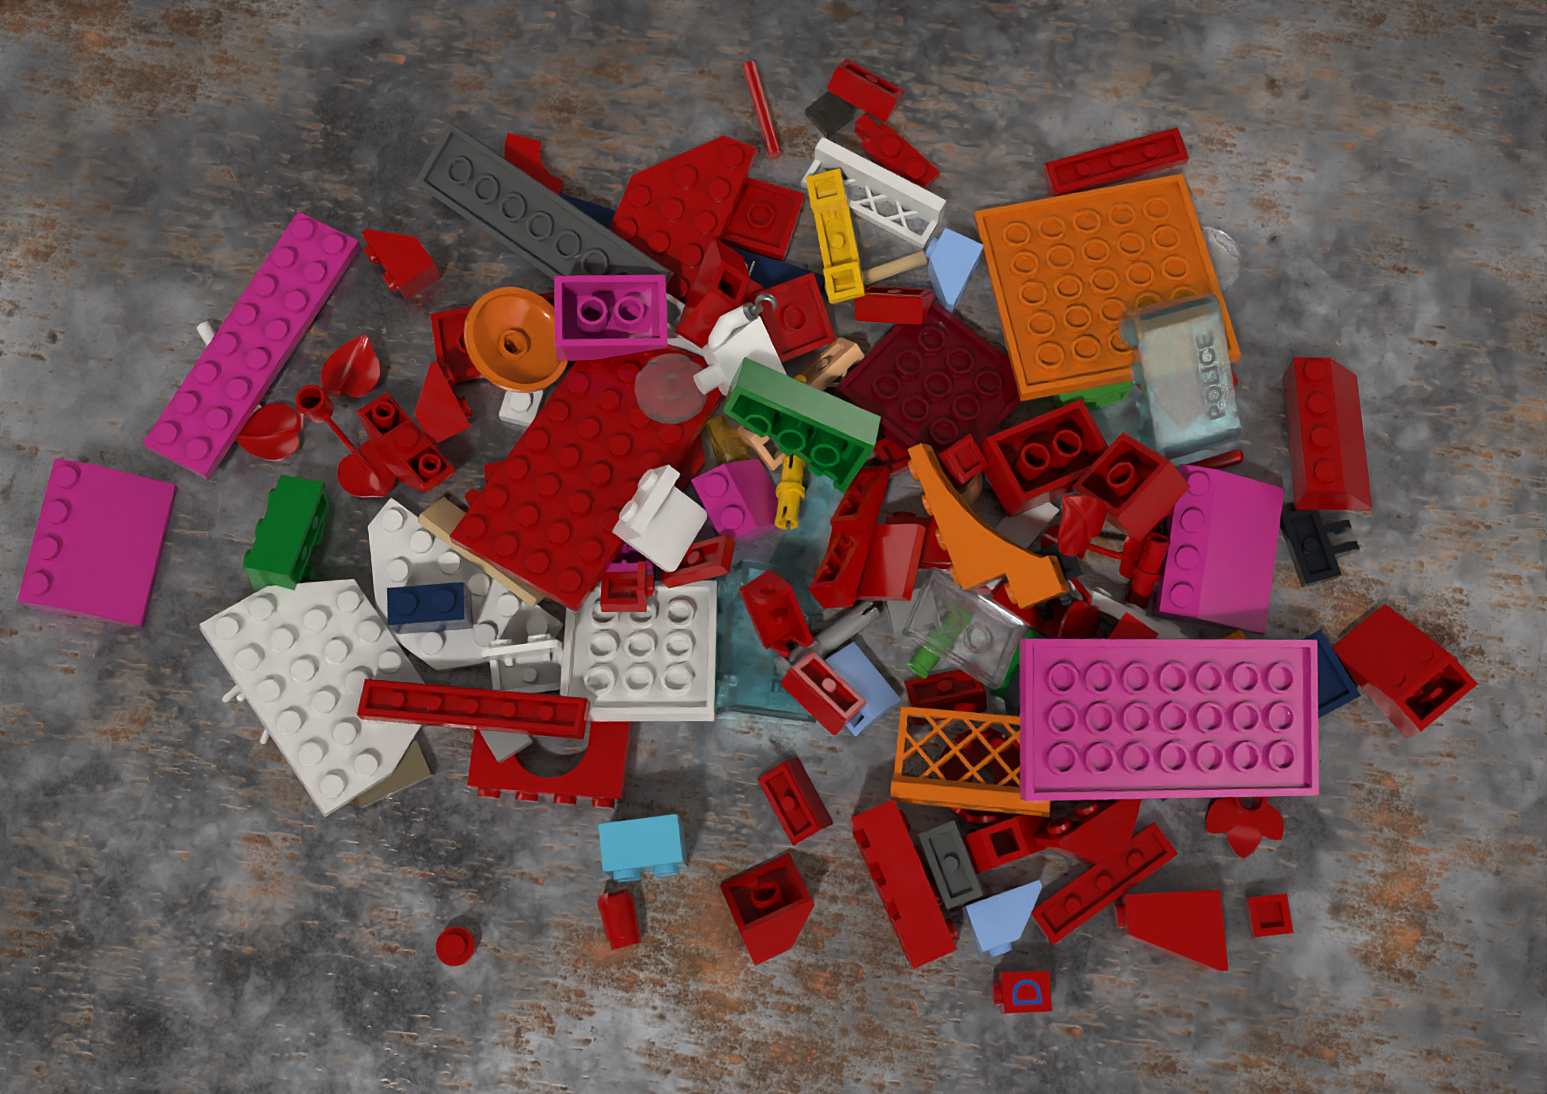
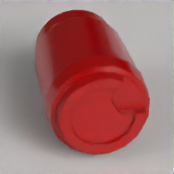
M625 888L616 892L599 895L597 907L611 950L641 943V930L632 892Z

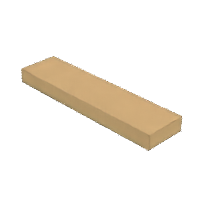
M442 497L420 513L419 524L530 606L535 607L546 597L530 586L453 544L449 536L466 513L445 497Z

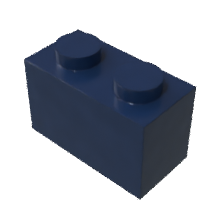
M464 582L387 588L388 626L397 634L473 629L472 592Z

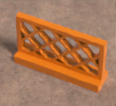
M901 706L894 778L891 781L890 791L892 800L894 799L895 802L1042 817H1050L1051 800L1024 801L1020 799V780L1017 777L1020 774V766L1012 771L999 756L1001 752L1015 741L1020 745V730L1015 732L1011 727L1020 726V716ZM909 717L926 718L934 729L916 743L907 732ZM933 719H943L944 721L937 725ZM953 721H964L973 733L955 747L942 730ZM971 722L984 724H982L978 729H976ZM992 724L1003 725L1012 735L996 750L981 735ZM939 734L952 750L933 764L921 747ZM977 737L991 754L973 768L959 751ZM908 739L913 746L905 752L906 740ZM916 751L930 766L919 777L903 776L904 761ZM954 755H957L969 770L958 781L947 780L938 770ZM995 758L1009 775L997 785L986 784L977 772ZM935 772L941 780L929 779L928 777ZM972 776H974L979 783H971L966 781H968ZM1013 779L1019 787L1005 785Z

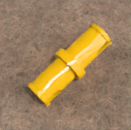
M793 455L792 465L790 464L791 457L785 456L783 458L781 483L776 486L778 506L775 525L784 530L788 528V520L791 521V530L798 527L800 501L805 498V488L802 484L806 462L796 455Z

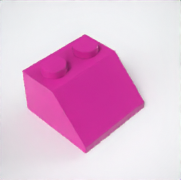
M759 458L724 463L691 479L694 494L701 507L706 510L707 519L716 537L728 534L736 542L734 551L780 529L775 525L778 506L776 491Z

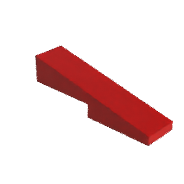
M887 465L860 469L847 488L829 522L837 534L808 587V590L823 609L851 607L854 605L891 473Z

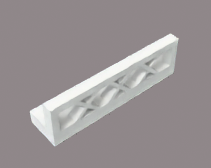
M821 137L816 145L815 160L801 181V186L808 189L806 183L807 176L817 174L821 167L828 171L840 168L842 178L845 179L843 181L844 187L848 188L857 185L865 190L867 197L858 201L848 199L850 212L922 249L925 248L944 216L945 199L824 137ZM888 201L895 205L897 214L883 217L877 214L875 204ZM919 217L929 222L922 236L908 230L905 220Z

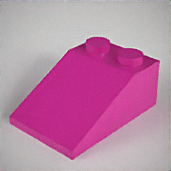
M666 275L554 276L555 349L557 360H596L667 348Z

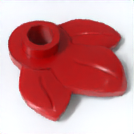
M1267 796L1251 797L1253 804L1250 808L1242 805L1241 797H1227L1215 801L1206 815V832L1210 834L1226 833V839L1230 848L1241 859L1248 857L1256 850L1262 837L1274 841L1282 840L1284 832L1282 816L1277 809L1268 804Z

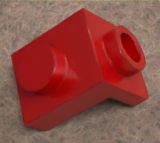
M638 561V572H605L601 581V612H647V597H654L655 579L654 575L647 574L646 561Z

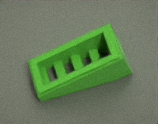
M1131 381L1053 395L1050 398L1055 409L1082 399L1088 411L1125 401L1133 384Z

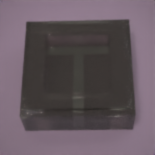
M828 91L805 109V116L828 139L854 118V112L840 97Z

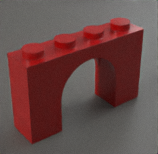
M591 721L588 747L581 762L570 772L551 778L536 776L528 772L520 760L519 753L499 763L480 731L474 730L467 787L478 791L477 797L486 799H500L501 793L516 794L515 800L537 803L539 796L554 797L553 804L576 806L577 800L592 801L591 807L614 809L615 803H625L633 721Z

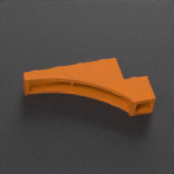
M920 443L908 449L911 460H908L909 470L913 478L921 482L925 492L921 496L923 505L930 516L934 515L939 528L935 530L936 538L940 547L944 551L948 550L953 563L949 565V569L957 586L961 585L963 590H975L1007 576L1009 582L1005 583L1006 592L1013 604L1018 603L1020 609L1031 608L1070 592L1056 556L1047 555L1043 557L1014 543L992 528L972 510L948 479L932 446Z

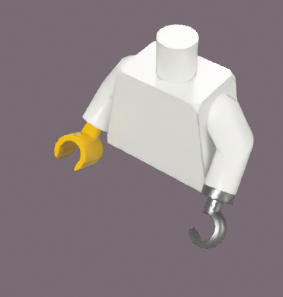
M767 293L760 294L755 299V305L748 302L719 317L708 337V344L702 348V354L708 367L693 376L695 384L703 394H707L718 387L720 392L727 396L730 383L744 357L787 375L762 319L758 316V313L763 311L761 300L770 301L773 305V310L777 309V300L774 296ZM803 375L793 377L803 383L807 381V378Z

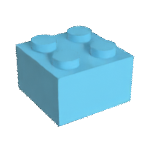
M678 814L598 824L603 872L610 877H614V880H618V883L641 880L640 873L653 872L656 878L680 875L679 868L688 867L683 821Z

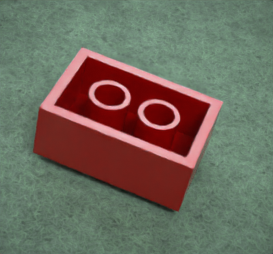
M1080 399L987 437L980 450L990 464L983 471L1010 519L1073 492L1072 486L1109 446L1083 400Z

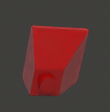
M789 852L719 885L755 966L790 950L815 906Z

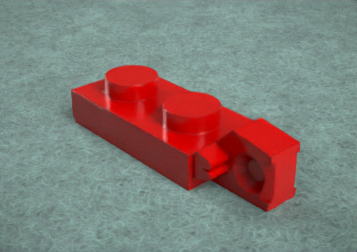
M863 114L854 122V133L863 140L860 146L865 150V156L873 163L925 190L939 178L940 171L891 127L884 123L878 126L866 114Z

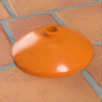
M501 287L484 294L470 309L464 326L466 349L477 370L491 383L511 392L532 393L547 388L561 376L568 360H557L555 349V308L543 297L523 288ZM504 344L509 345L513 353L508 352Z

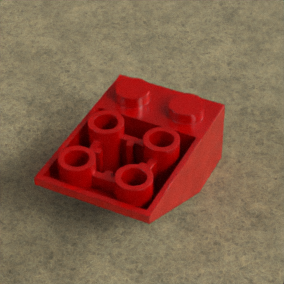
M1387 604L1382 605L1332 646L1344 669L1405 738L1422 732L1478 685L1451 653Z

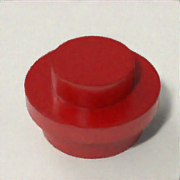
M455 926L445 929L436 941L437 956L448 966L466 964L475 952L476 945L473 935L462 927Z

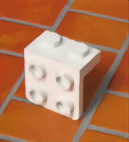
M670 465L649 469L638 483L639 488L632 500L621 510L619 514L620 519L612 530L614 534L666 572H672L677 569L707 519L706 510L674 486L680 473Z
M550 634L528 636V643L525 644L512 642V639L490 641L489 649L480 650L482 659L490 661L493 690L536 694L559 691L564 643L555 640V636H550Z

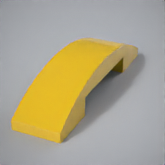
M840 168L807 176L806 183L817 227L829 302L833 304L865 296L860 257Z

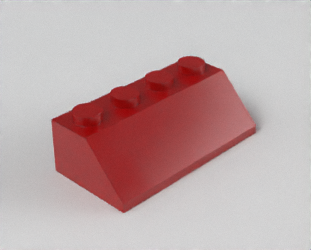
M1293 357L1282 381L1295 510L1370 511L1372 509L1357 376L1332 358Z

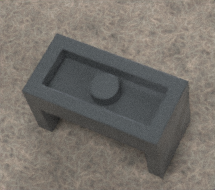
M953 820L918 834L946 909L954 908L989 894L987 888L982 887L960 831L963 828L960 820Z

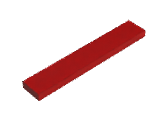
M365 679L357 716L362 720L584 740L590 701L588 698Z

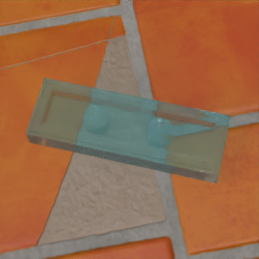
M824 474L820 477L814 475L805 492V498L800 502L798 527L791 530L789 523L769 561V566L800 581L804 579L831 526L829 522L844 496L842 492L833 487V480Z

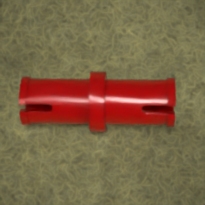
M1155 532L1147 534L1140 559L1135 561L1132 567L1134 576L1125 595V602L1128 601L1127 603L1134 604L1142 609L1148 607L1155 582L1161 580L1163 574L1161 566L1171 544V540H1168L1167 536Z

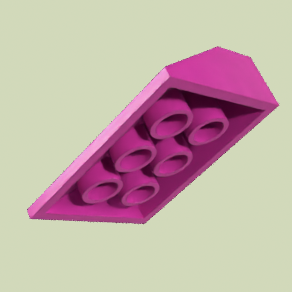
M55 458L17 601L36 611L143 627L177 486L90 463Z
M1180 464L1176 469L1190 485V488L1174 504L1172 514L1165 518L1163 535L1167 536L1168 540H1171V544L1161 566L1163 570L1161 580L1156 582L1151 616L1230 630L1239 629L1242 632L1264 635L1285 488L1221 470Z

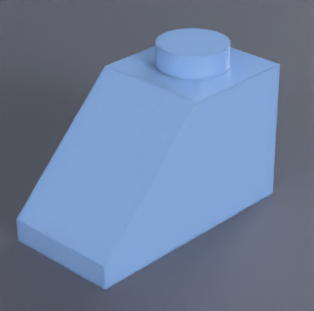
M945 228L939 239L933 237L925 257L929 258L927 272L939 304L953 314L981 260L984 245Z
M1040 880L962 908L979 953L988 950L990 957H994L1013 950L1010 942L1020 939L1042 889Z

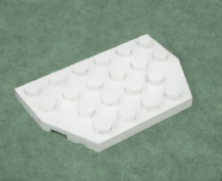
M354 579L297 583L295 591L277 585L266 586L199 624L201 632L324 817L393 774L422 725L360 719L357 716L364 680L425 683Z

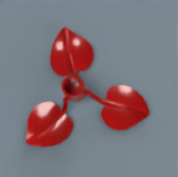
M362 334L353 338L338 348L326 360L320 373V381L324 387L320 388L317 385L302 387L296 394L295 402L297 407L295 411L282 403L269 404L256 411L248 419L235 439L238 444L257 458L266 461H281L291 457L298 451L300 438L297 432L304 429L305 416L313 423L326 422L352 453L344 457L337 468V479L341 487L352 496L360 498L384 497L388 495L393 489L397 477L380 459L371 440L365 441L357 450L331 419L334 405L329 397L340 398L344 392L351 398H361L372 392L380 381L381 365L368 336Z
M1071 494L1062 496V519L1060 526H1050L1043 534L1040 546L1043 549L1058 543V549L1063 555L1070 557L1078 555L1080 561L1085 556L1086 550L1122 560L1119 574L1125 578L1133 579L1132 567L1134 562L1140 559L1147 535L1139 543L1126 536L1123 551L1121 552L1091 544L1090 539L1096 537L1104 526L1106 507L1100 500L1092 496ZM1157 523L1148 533L1155 532L1161 534L1160 525ZM1078 578L1070 581L1082 595L1083 601L1076 600L1068 608L1062 619L1056 639H1093L1099 627L1100 608L1094 604L1091 605V595Z

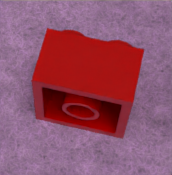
M1122 432L1072 488L1077 494L1089 495L1100 500L1106 507L1105 521L1139 543L1186 493L1190 485L1171 461Z

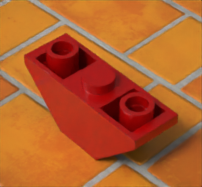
M716 238L710 241L674 331L701 349L708 344V337L719 317L740 307L750 281L744 257Z
M387 392L357 410V416L380 459L402 484L428 493L456 474V469Z
M1142 799L1084 800L1076 804L1074 811L1067 816L1050 821L1046 825L1047 829L1033 838L1036 845L1076 861L1103 865L1130 846Z
M1020 815L963 836L977 874L1047 850L1036 845L1033 837L1047 829L1046 825L1052 821L1051 815L1050 817Z

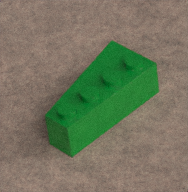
M744 357L730 383L722 410L759 437L768 436L777 442L778 450L790 457L794 454L808 463L807 469L818 477L824 474L833 480V487L843 494L874 449L881 418Z

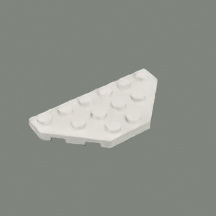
M393 498L389 499L368 525L376 612L398 643L438 673L454 671L457 668L490 665V661L482 659L480 650L489 649L490 641L512 639V642L525 644L528 643V636L550 634V636H555V640H557L564 631L565 625L540 606L532 607L419 524V518ZM464 582L472 592L473 629L397 634L388 626L387 588Z

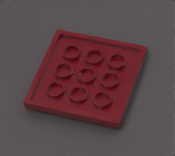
M935 300L932 301L923 324H896L840 382L834 392V395L839 399L880 416L878 430L908 454L909 448L920 443L932 446L950 482L953 479L937 454L970 433L980 448L984 440L992 436L1023 402L1020 401L1010 359Z

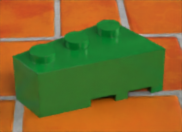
M281 475L276 488L270 490L267 499L268 509L264 519L260 518L258 520L255 530V542L252 549L246 551L243 559V570L246 571L255 593L266 586L273 585L295 591L297 583H303L304 579L311 580L314 568L307 566L313 545L320 546L330 505L324 482Z

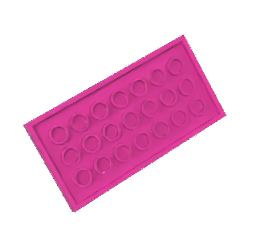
M1020 639L1021 800L1319 795L1317 640Z

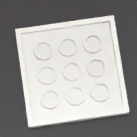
M599 581L578 614L566 607L560 696L588 698L590 708L587 721H715L717 581H696L673 588H667L661 581H655L654 597H647V612H601V581Z

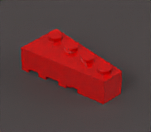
M893 799L850 818L849 828L911 970L956 951L957 948L954 942L960 940L951 918L945 920L939 907L943 903L941 894L935 882L929 883L923 869L927 867L925 858L919 846H914L908 833L911 831V828L903 810L898 809Z

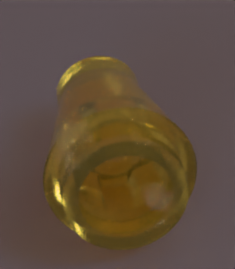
M724 416L714 417L707 422L705 427L709 433L718 466L724 463L750 460L749 446L728 424Z

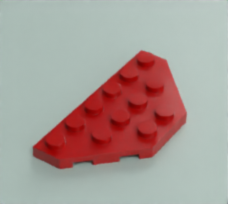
M724 135L631 175L609 227L611 231L674 273L666 285V292L684 304L688 299L711 239L722 240L758 154L757 148Z

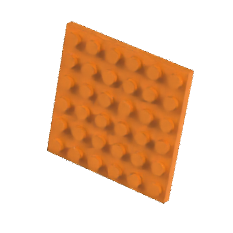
M1183 174L974 211V223L979 243L984 245L982 254L1020 401L1239 362L1241 352ZM1212 331L1214 345L1198 349L1195 336L1199 337L1200 345L1203 344L1202 335H1205L1206 343H1209V332ZM1209 348H1211L1216 354L1215 361L1210 365H1202L1199 360L1200 352L1204 350L1202 359L1208 362L1213 358V354L1209 352Z

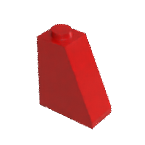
M1220 890L1125 894L1118 898L1119 904H1114L1116 928H1121L1123 937L1211 972L1229 971Z

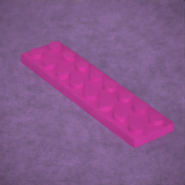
M298 211L142 444L148 450L209 480L360 250L359 240Z

